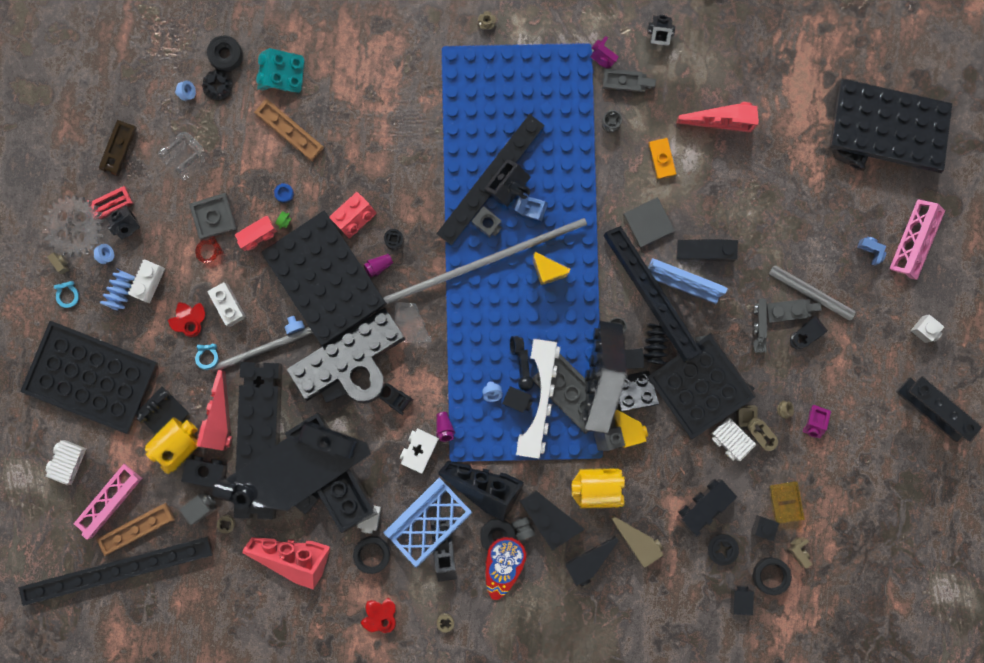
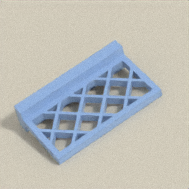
M653 258L648 267L657 282L713 304H717L719 297L726 294L728 289L720 284Z
M438 478L383 533L417 568L473 512L443 480ZM446 491L451 495V504H441V496ZM430 507H437V518H427V510ZM441 507H451L450 518H440ZM454 507H462L466 511L460 518H454ZM416 521H423V531H413V524ZM427 521H437L436 531H426ZM440 521H450V528L447 531H440ZM403 534H409V545H401L397 540ZM413 534H423L422 545H412ZM426 534H436V542L433 545H426ZM412 548H422V556L417 561L412 557Z

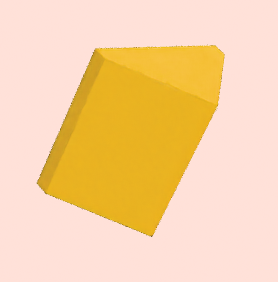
M536 252L533 256L532 261L541 286L567 277L570 271L569 268Z

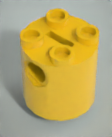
M173 417L145 445L146 456L153 462L157 460L165 473L170 474V472H174L198 447L196 446L198 438L195 435L198 429L189 420L182 423Z
M579 469L578 474L572 481L571 490L572 497L580 508L624 507V495H622L621 488L625 487V480L622 477V470Z

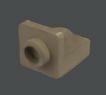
M798 537L790 543L791 547L788 550L799 565L807 569L812 565L809 560L811 557L805 549L801 550L800 548L809 541L807 538L802 537L800 539Z

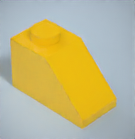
M615 410L613 415L616 427H621L625 446H622V448L646 442V437H648L646 426H642L641 422L621 411Z

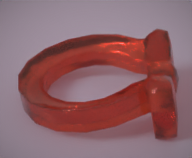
M215 237L199 242L195 248L197 259L203 263L213 262L218 254L224 253ZM205 244L213 245L215 248L212 257L209 259L203 258L200 254V249Z

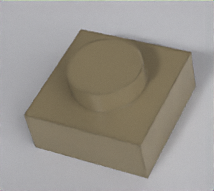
M53 252L47 256L58 273L65 274L69 271L67 267L68 261L62 254L59 255Z
M756 405L742 406L737 410L738 427H746L751 419L758 418V407Z

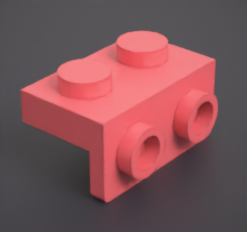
M356 192L329 218L348 238H351L377 213Z
M265 216L236 233L235 237L242 250L250 251L257 247L259 242L272 238L277 230L269 217Z

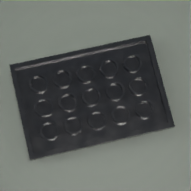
M842 78L839 82L830 148L942 173L945 168L952 103Z
M325 210L261 252L321 346L328 344L387 305Z
M49 321L20 392L129 434L158 362L54 321Z

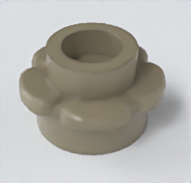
M489 11L480 14L478 17L480 28L485 30L492 29L496 23L495 15H492Z
M783 400L777 406L779 416L788 419L794 415V407L790 401L786 402Z

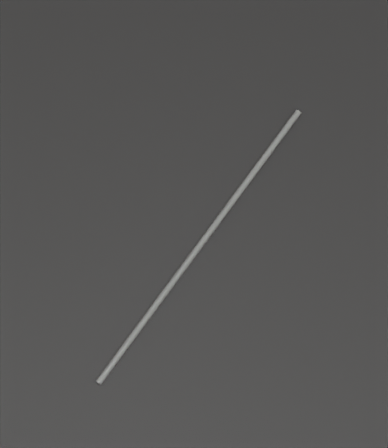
M585 218L383 297L387 304L586 226L587 222ZM310 327L219 362L211 370L213 373L218 372V370H223L311 335L313 332Z

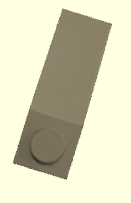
M615 516L611 517V520L644 568L664 555L661 551L664 548L658 539L654 541L650 536Z

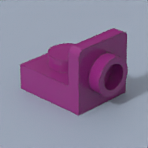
M812 405L803 432L811 437L821 438L827 431L831 411Z

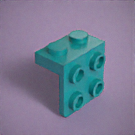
M272 48L262 51L258 57V64L260 66L256 76L257 89L265 91L270 88H276L294 93L301 92L304 57Z

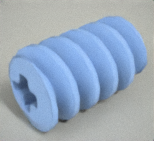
M117 269L119 273L112 274L116 280H109L113 287H106L110 294H103L107 301H100V304L117 311L118 309H125L121 302H128L124 295H129L127 288H132L130 281H135V276Z

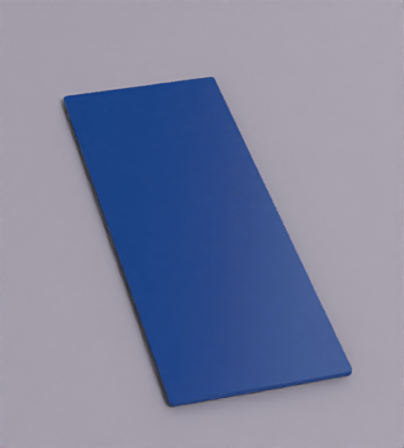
M589 43L444 46L442 48L445 222L529 114L545 126L517 161V164L531 177L525 185L530 189V195L527 196L548 203L541 222L524 217L515 211V204L520 196L517 195L508 207L490 196L483 206L502 220L500 225L502 229L496 236L492 235L489 238L473 226L471 221L452 246L445 241L446 272L585 218L587 222L586 226L446 281L449 419L455 431L454 439L449 441V454L452 462L600 459L603 457V451H598L593 433L595 431L589 430L584 434L550 398L548 404H552L550 416L546 415L545 423L549 424L547 435H543L542 442L546 443L544 454H540V458L516 455L519 435L525 434L537 414L541 389L533 382V387L530 390L523 391L530 394V400H533L529 411L525 410L524 413L502 404L510 386L521 390L518 386L520 379L518 356L512 355L510 351L511 336L523 338L524 350H528L531 378L539 372L535 359H531L534 339L557 342V346L560 347V354L584 378L586 370H589V360L595 341L593 340L594 328H598L600 321L593 61L590 57L592 45ZM486 219L482 224L486 228H491L494 223L492 220ZM535 252L569 268L570 271L567 277L541 286L532 261ZM488 382H494L501 386L503 396L500 400L495 402L484 400L482 390L487 386Z

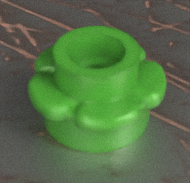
M281 212L275 222L279 229L288 227L292 220L289 217L290 213Z

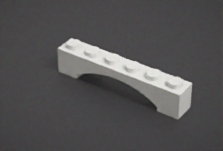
M540 339L533 340L531 359H535L539 369L541 397L533 423L525 434L519 435L516 455L540 458V454H544L546 443L542 442L543 435H547L549 425L545 423L546 415L550 416L552 405L548 404L549 396L553 397L554 385H551L552 377L556 378L557 372L554 360L559 358L560 347L557 346V342Z

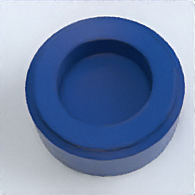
M282 183L275 188L274 195L279 202L288 203L293 199L294 191L290 185Z

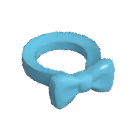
M74 281L54 285V289H57L56 301L60 306L71 308L78 303L79 292L74 287ZM68 287L73 291L74 300L72 303L65 304L61 301L60 295L63 288Z
M197 345L196 364L202 370L213 369L219 361L216 352L217 345ZM205 350H210L214 355V360L209 365L200 363V356Z

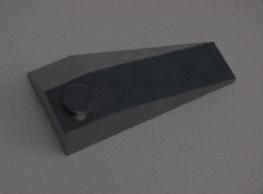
M449 460L438 473V475L485 513L501 521H504L512 510L524 482L505 473L497 475L489 473L488 469L480 471L472 469L470 465Z

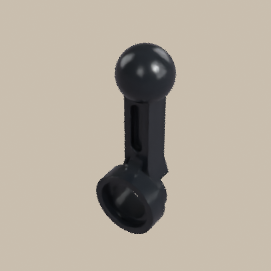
M511 336L510 351L512 355L518 356L520 379L518 386L521 390L528 391L533 387V380L529 372L528 350H524L522 337Z

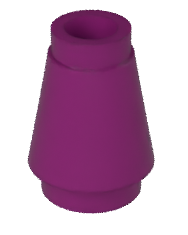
M387 253L386 255L367 260V263L363 266L369 277L372 278L381 274L393 264V261Z
M440 412L436 414V437L441 442L453 440L455 431L448 413Z

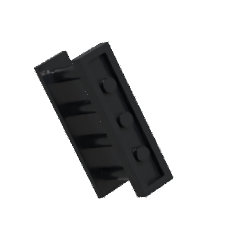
M923 376L916 382L911 377L907 378L897 390V393L954 442H958L961 437L971 442L983 428Z

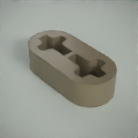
M751 419L748 423L750 434L762 448L767 451L774 450L778 445V439L761 419ZM756 424L759 425V428L762 430V432L759 433L757 430H755ZM765 436L770 439L771 443L769 445L764 439Z

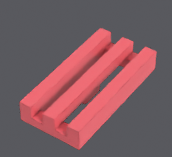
M125 186L90 202L98 220L110 216L113 211L119 210L125 205L128 207L134 204ZM121 193L124 194L123 196L115 200H112L98 208L96 207V205L112 197H115ZM123 200H127L126 202H123L101 214L99 213Z

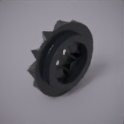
M216 69L215 71L208 72L203 77L202 88L205 95L210 99L222 100L231 93L233 84L226 72ZM216 78L218 79L219 83L223 84L218 86L217 91L214 86H211L216 82Z
M721 534L711 539L708 545V555L713 562L718 565H729L738 557L739 546L733 537ZM721 544L724 547L731 546V548L725 551L726 558L721 552H716L720 549Z

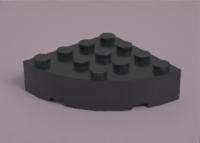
M599 321L598 328H594L593 340L595 341L589 360V370H586L585 381H587L585 389L586 402L585 410L582 412V421H585V430L608 433L627 371L622 324Z

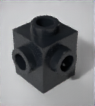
M653 15L652 23H648L647 34H650L651 44L670 45V39L675 34V25H672L671 17Z
M126 205L119 210L113 211L107 217L109 222L108 229L114 236L117 234L121 240L131 236L134 231L140 228L137 218Z

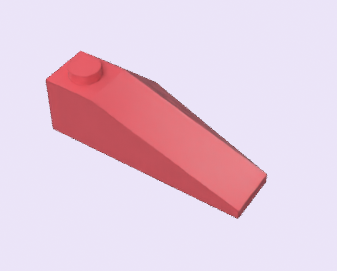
M741 102L740 104L679 115L676 123L751 133L758 125L759 120L757 106H752L750 102Z
M218 370L211 396L214 398L207 405L208 418L202 421L196 446L226 451L227 447L230 448L232 443L226 372Z
M252 537L243 549V554L290 581L313 590L323 575L330 552L329 546L314 541L295 543L294 540L288 539V542H279L273 538Z

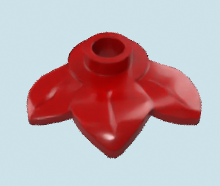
M179 302L176 308V317L168 319L169 326L176 332H183L187 337H196L201 332V323L205 319V309L201 303H197L191 308L189 305ZM192 324L195 326L194 331L189 330V326Z
M390 598L385 599L382 604L373 600L367 601L366 614L368 617L361 621V625L370 632H392L396 626L394 618L396 607L394 602ZM387 619L389 624L385 627L383 621Z

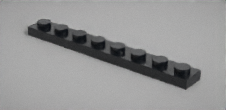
M530 114L527 116L436 233L440 238L451 246L454 244L491 196L484 189L507 159L517 163L545 126Z
M619 226L605 232L604 238L684 363L699 356L702 353L701 349L623 228Z

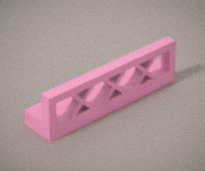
M917 200L889 268L890 270L906 274L910 279H918L945 213V210L938 203ZM921 207H929L928 212L920 216L919 211ZM920 223L922 226L920 231L913 234V226ZM913 240L915 243L913 248L906 251V243ZM906 257L907 263L905 268L897 267L899 261Z
M123 464L74 522V525L83 532L81 535L87 540L92 539L143 478L126 464ZM127 471L131 476L125 483L121 484L120 475ZM118 486V492L108 499L109 488ZM105 501V507L100 513H96L95 505L98 502ZM92 516L93 521L87 528L81 524L85 517Z

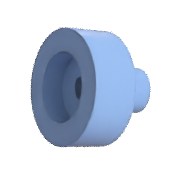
M183 81L178 83L175 93L181 100L187 101L195 97L196 89L192 82Z
M101 244L94 249V259L101 264H106L114 259V251L108 244Z
M295 316L287 318L289 324L284 327L287 335L305 329L303 321H296Z
M488 382L487 386L482 390L484 400L488 402L498 401L503 396L501 386L494 382Z

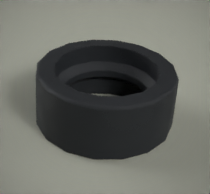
M370 536L362 539L357 543L353 551L354 564L363 573H379L387 566L390 560L389 546L379 537ZM371 543L378 545L383 552L382 561L373 567L365 565L360 557L362 548Z
M773 557L764 558L759 561L754 567L752 575L756 587L765 594L773 596L785 592L792 580L791 570L788 565L782 560ZM768 565H776L783 572V581L777 587H767L761 581V572Z

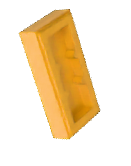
M668 138L649 142L657 180L675 176L676 170Z

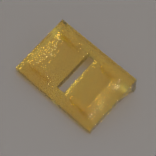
M798 481L769 486L776 522L780 524L805 520ZM793 499L796 501V503L778 505V502Z

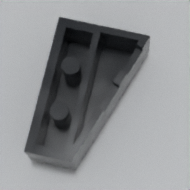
M713 479L706 486L708 489L704 493H697L692 498L693 502L689 506L684 505L678 511L677 519L696 537L701 534L700 530L704 526L710 525L713 522L712 519L719 513H722L737 498L735 493L722 479Z
M537 490L520 500L552 551L585 530Z

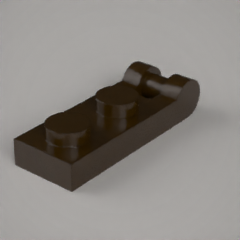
M120 120L116 121L101 159L99 170L109 171L112 175L119 176L136 131V126ZM111 158L115 160L114 165L109 164Z

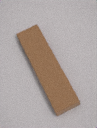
M267 98L254 112L311 162L324 149V146Z
M164 503L96 540L104 556H107L174 521L175 518L168 504Z

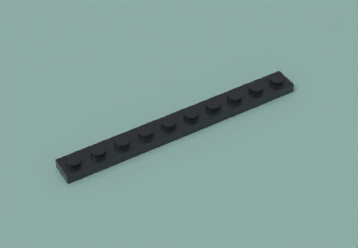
M209 536L20 586L18 587L22 605L25 606L213 555Z

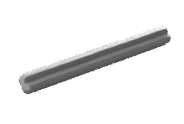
M774 265L771 268L769 274L821 303V305L848 320L854 318L856 312L778 266Z

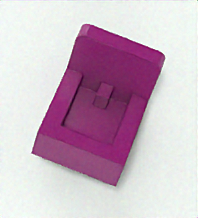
M604 36L601 41L597 39L591 49L594 51L590 57L600 66L609 69L619 56L604 46L608 37Z

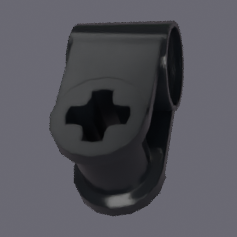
M833 149L835 159L850 165L854 169L865 170L867 156L850 152L842 154L840 150Z
M815 316L790 337V345L794 349L800 350L819 339L828 330ZM800 337L803 338V340L801 341L802 343H798L797 341Z
M385 383V386L391 389V394L389 397L381 395L379 398L403 416V411L410 402H413V399L401 390Z

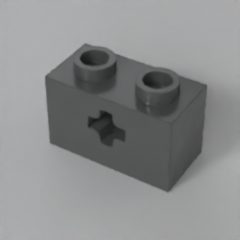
M206 493L200 494L179 510L189 524L193 525L199 523L217 509L215 506L216 501L211 495L207 496Z

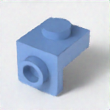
M529 196L526 199L519 197L515 204V211L524 217L542 222L548 203Z
M863 238L859 241L857 247L875 254L872 265L876 266L880 262L882 263L886 257V246L877 243L878 240L875 238Z

